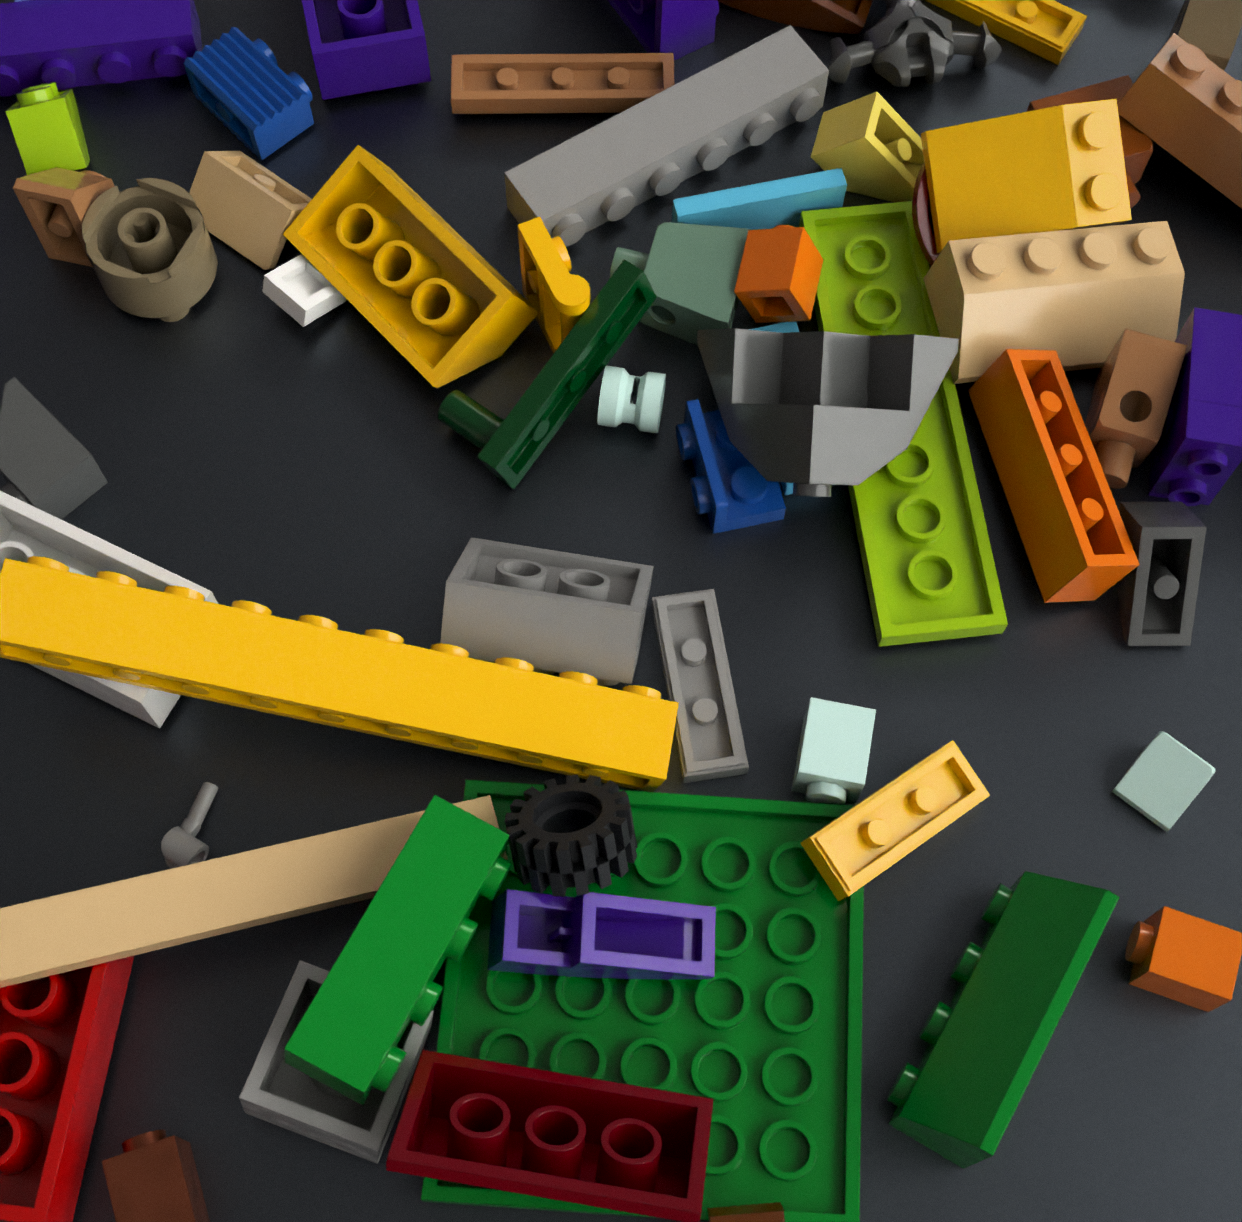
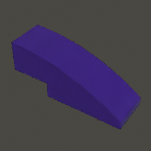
M507 889L492 901L487 970L588 978L711 979L715 977L716 907L594 892L576 897L553 896L552 894Z

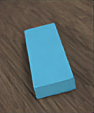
M836 168L677 198L673 200L671 222L747 228L751 230L772 229L778 225L799 227L801 211L843 207L847 182L842 168Z

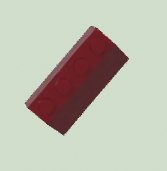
M422 1050L387 1156L386 1171L681 1222H700L714 1099Z

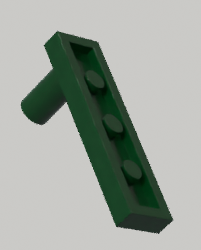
M625 259L622 261L505 420L459 390L451 392L443 400L438 411L439 421L482 449L477 458L496 478L512 489L516 488L657 298L644 271Z

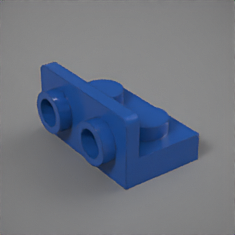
M698 399L686 401L684 423L676 425L677 444L682 460L692 459L697 476L690 480L694 506L698 514L707 513L712 533L716 534L784 519L786 506L779 483L767 481L730 442L720 410L702 413Z

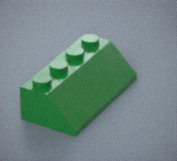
M1025 871L1010 888L1000 883L981 916L982 920L991 925L980 947L970 941L951 973L950 978L959 982L960 985L950 1005L947 1006L938 1001L920 1033L919 1038L929 1043L918 1067L916 1068L907 1062L890 1090L887 1100L895 1104L897 1108L888 1124L963 1169L992 1157L1120 897L1106 889Z

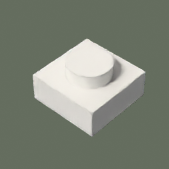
M303 254L264 275L262 292L303 327L346 302V298Z

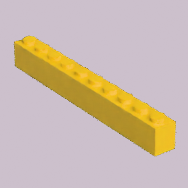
M31 556L28 557L27 563L5 558L0 573V658L549 772L578 775L579 778L588 779L589 775L598 776L601 778L602 783H607L611 780L618 784V786L646 792H654L667 778L679 703L661 699L662 694L650 687L628 685L623 687V690H617L597 685L598 680L585 673L566 671L561 672L559 677L533 672L534 666L520 659L502 657L497 658L495 663L469 658L467 650L455 645L436 643L432 644L430 649L403 644V637L385 630L369 629L365 631L364 635L338 630L337 623L320 616L301 615L298 621L272 616V611L268 607L250 601H233L231 607L204 601L205 597L201 593L180 586H167L164 588V592L137 587V582L134 579L116 572L99 571L96 573V577L69 572V567L65 564L46 557Z

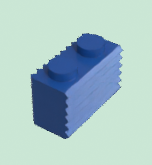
M231 27L229 33H222L220 39H213L211 45H204L201 52L195 51L193 58L186 57L184 67L193 94L197 100H200L204 107L209 109L211 114L214 113L216 118L221 120L223 125L228 127L230 132L235 134L237 139L241 140L244 146L248 147L252 154L257 156L259 161L268 157L314 124L310 107L313 96L308 85L294 71L286 75L278 67L273 52L263 40L257 38L252 42L238 28Z

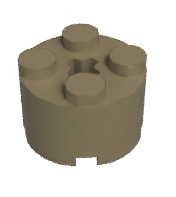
M158 178L136 179L139 186L119 191L118 186L106 190L91 204L82 222V237L85 242L86 253L106 295L118 308L135 316L160 318L165 322H175L183 319L189 313L190 307L199 302L211 288L218 265L217 255L202 214L195 201L184 188L173 182Z

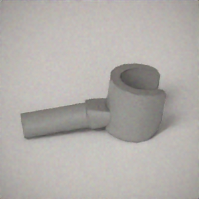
M203 782L181 826L173 827L164 835L161 841V850L169 868L172 869L206 860L209 846L195 838V836L200 831L204 818L218 791L216 785L210 782Z

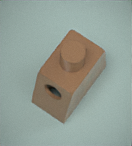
M1125 328L1098 371L1085 426L1110 488H1125L1131 468L1139 467L1157 445L1187 345Z

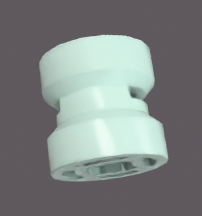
M606 365L599 397L598 425L616 428L623 422L635 424L639 431L658 433L665 394L666 374L648 371L643 376L629 375L625 368ZM634 396H637L636 404H633Z

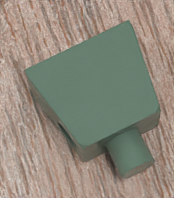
M664 222L657 227L649 254L622 247L616 248L610 277L624 259L643 270L657 298L640 319V322L698 345V330L732 328L739 303V298L734 293L748 230L751 229Z

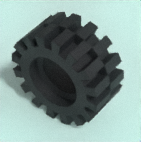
M578 775L566 776V784L557 785L555 778L543 782L545 790L540 792L532 786L523 792L525 801L515 799L510 805L511 813H506L505 824L507 834L510 835L508 841L515 872L518 874V879L524 885L531 882L533 891L542 894L550 885L553 896L565 897L568 887H576L577 896L588 894V884L596 882L603 889L612 884L610 873L622 878L629 871L627 863L635 862L637 842L629 798L625 790L619 792L618 784L611 780L602 786L601 778L598 776L589 775L585 783H580Z

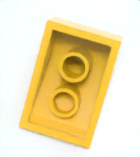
M1117 98L1053 106L928 130L921 133L937 253L943 250L949 240L1114 226L1132 220Z

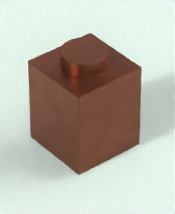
M163 1129L154 1130L124 1141L122 1143L123 1154L102 1161L116 1222H210L190 1142L175 1135L167 1137Z

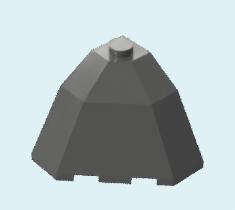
M738 328L697 331V344L730 442L767 481L793 483V495L831 497L832 485L861 484L908 448L948 372L959 346V339L917 334L868 336L827 331L780 333Z

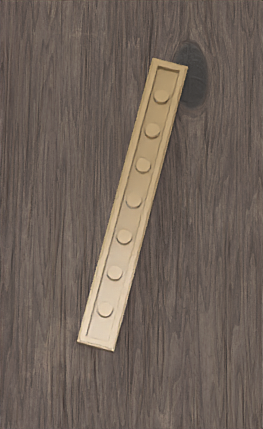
M490 795L453 804L499 829ZM425 810L0 908V988L374 898ZM505 851L502 858L507 860V855Z

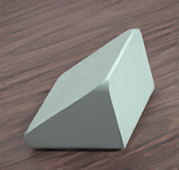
M1159 731L1146 745L1112 792L1165 832H1168L1215 773V768L1168 733Z

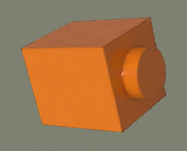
M778 225L772 229L748 230L734 293L756 323L811 320L824 259L805 228Z
M1163 906L1147 918L1144 923L1138 921L1132 929L1125 953V959L1134 963L1129 984L1210 1012L1232 1000L1242 955V933Z

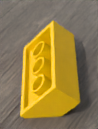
M360 145L355 147L283 233L303 256L437 389L501 357L540 313L389 166Z

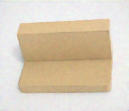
M240 150L204 151L189 192L202 214L208 232L263 270H270L276 267L287 240L283 233L312 200Z

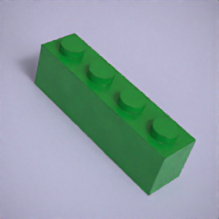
M437 795L433 796L286 1044L284 1053L287 1064L361 1105H364L373 1087L386 1093L407 1054L404 1050L396 1047L410 1021L421 1027L426 1022L443 990V986L433 982L446 957L457 963L459 962L478 927V923L469 919L471 912L481 895L493 901L512 866L510 861L502 858L510 836L509 834Z

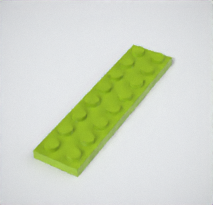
M912 201L801 211L799 227L805 228L824 259L814 302L819 331L868 336L917 334L940 337L923 279L930 268L916 238L912 218ZM949 369L908 448L861 484L848 485L878 647L1003 634L1008 625L956 385L953 382Z

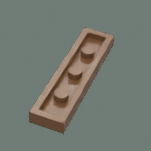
M673 53L452 55V114L621 113L675 85Z

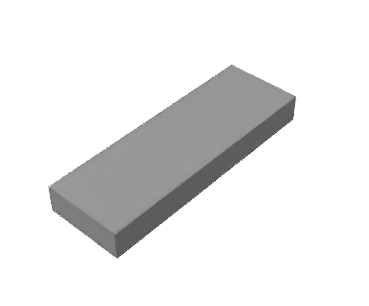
M714 589L652 597L651 607L668 701L679 703L674 735L683 784L747 774L749 765Z

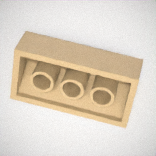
M1158 221L949 240L923 279L940 337L959 339L958 352L949 368L954 384L976 382L1006 349L1056 350L1063 370L1066 372L1101 368L1125 328L1174 342L1177 337L1185 271L1168 222Z

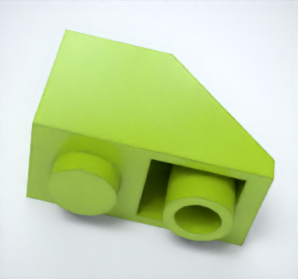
M50 82L22 89L21 93L16 94L18 101L5 112L27 175L55 167L72 171L87 168L90 158L73 89L58 91L56 82Z

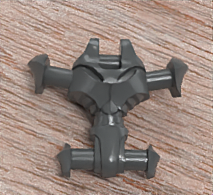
M882 0L887 4L885 16L863 34L864 42L846 47L840 37L829 40L831 55L827 67L829 70L828 79L835 83L844 84L851 73V69L871 63L874 71L893 86L908 87L910 79L914 77H923L927 84H935L941 82L945 66L953 59L954 54L973 56L974 67L982 69L996 61L1001 54L1002 47L991 35L984 21L977 33L952 31L951 20L933 12L919 0Z

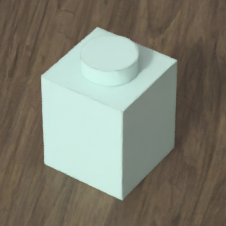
M811 697L803 719L791 791L806 794V799L811 803L845 805V802L856 804L865 785L876 710Z

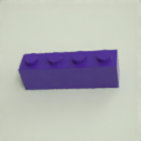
M27 0L0 4V96L2 97L12 96L21 93L22 89L50 82H56L58 90H66L74 87L99 84H117L159 77H177L187 74L184 67L186 57L193 58L195 51H202L200 20L194 0Z

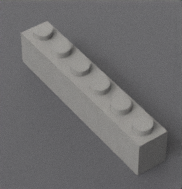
M790 25L504 172L507 208L519 224L541 217L551 238L559 236L566 247L571 246L590 230L607 221L622 219L639 204L656 195H667L688 178L704 170H714L722 165L728 157L749 146L761 145L770 139L775 132L796 121L803 122L813 117L823 107L829 70Z

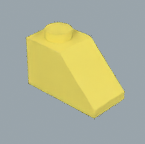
M877 91L823 112L811 153V158L824 171L842 168L847 182L846 191L891 202L912 201L916 179L924 163L921 137Z

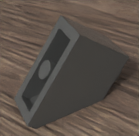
M15 377L4 384L0 409V473L7 483L0 488V491L62 520L105 486L108 481L92 454Z
M1120 502L1119 513L1140 564L1116 583L1124 642L1127 646H1190L1207 527L1183 502Z

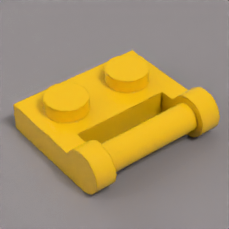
M537 217L517 225L522 291L526 300L540 312L535 318L554 354L589 307L591 300L590 286L585 278L569 273L572 266L563 240L559 236L551 238L541 217Z

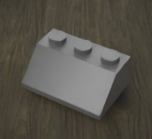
M471 537L446 580L440 643L461 647L469 652V658L491 663L495 662L497 658L502 657L520 659L534 666L533 672L552 675L556 672L573 671L595 677L598 680L597 685L612 686L619 682L632 684L639 656L654 566Z

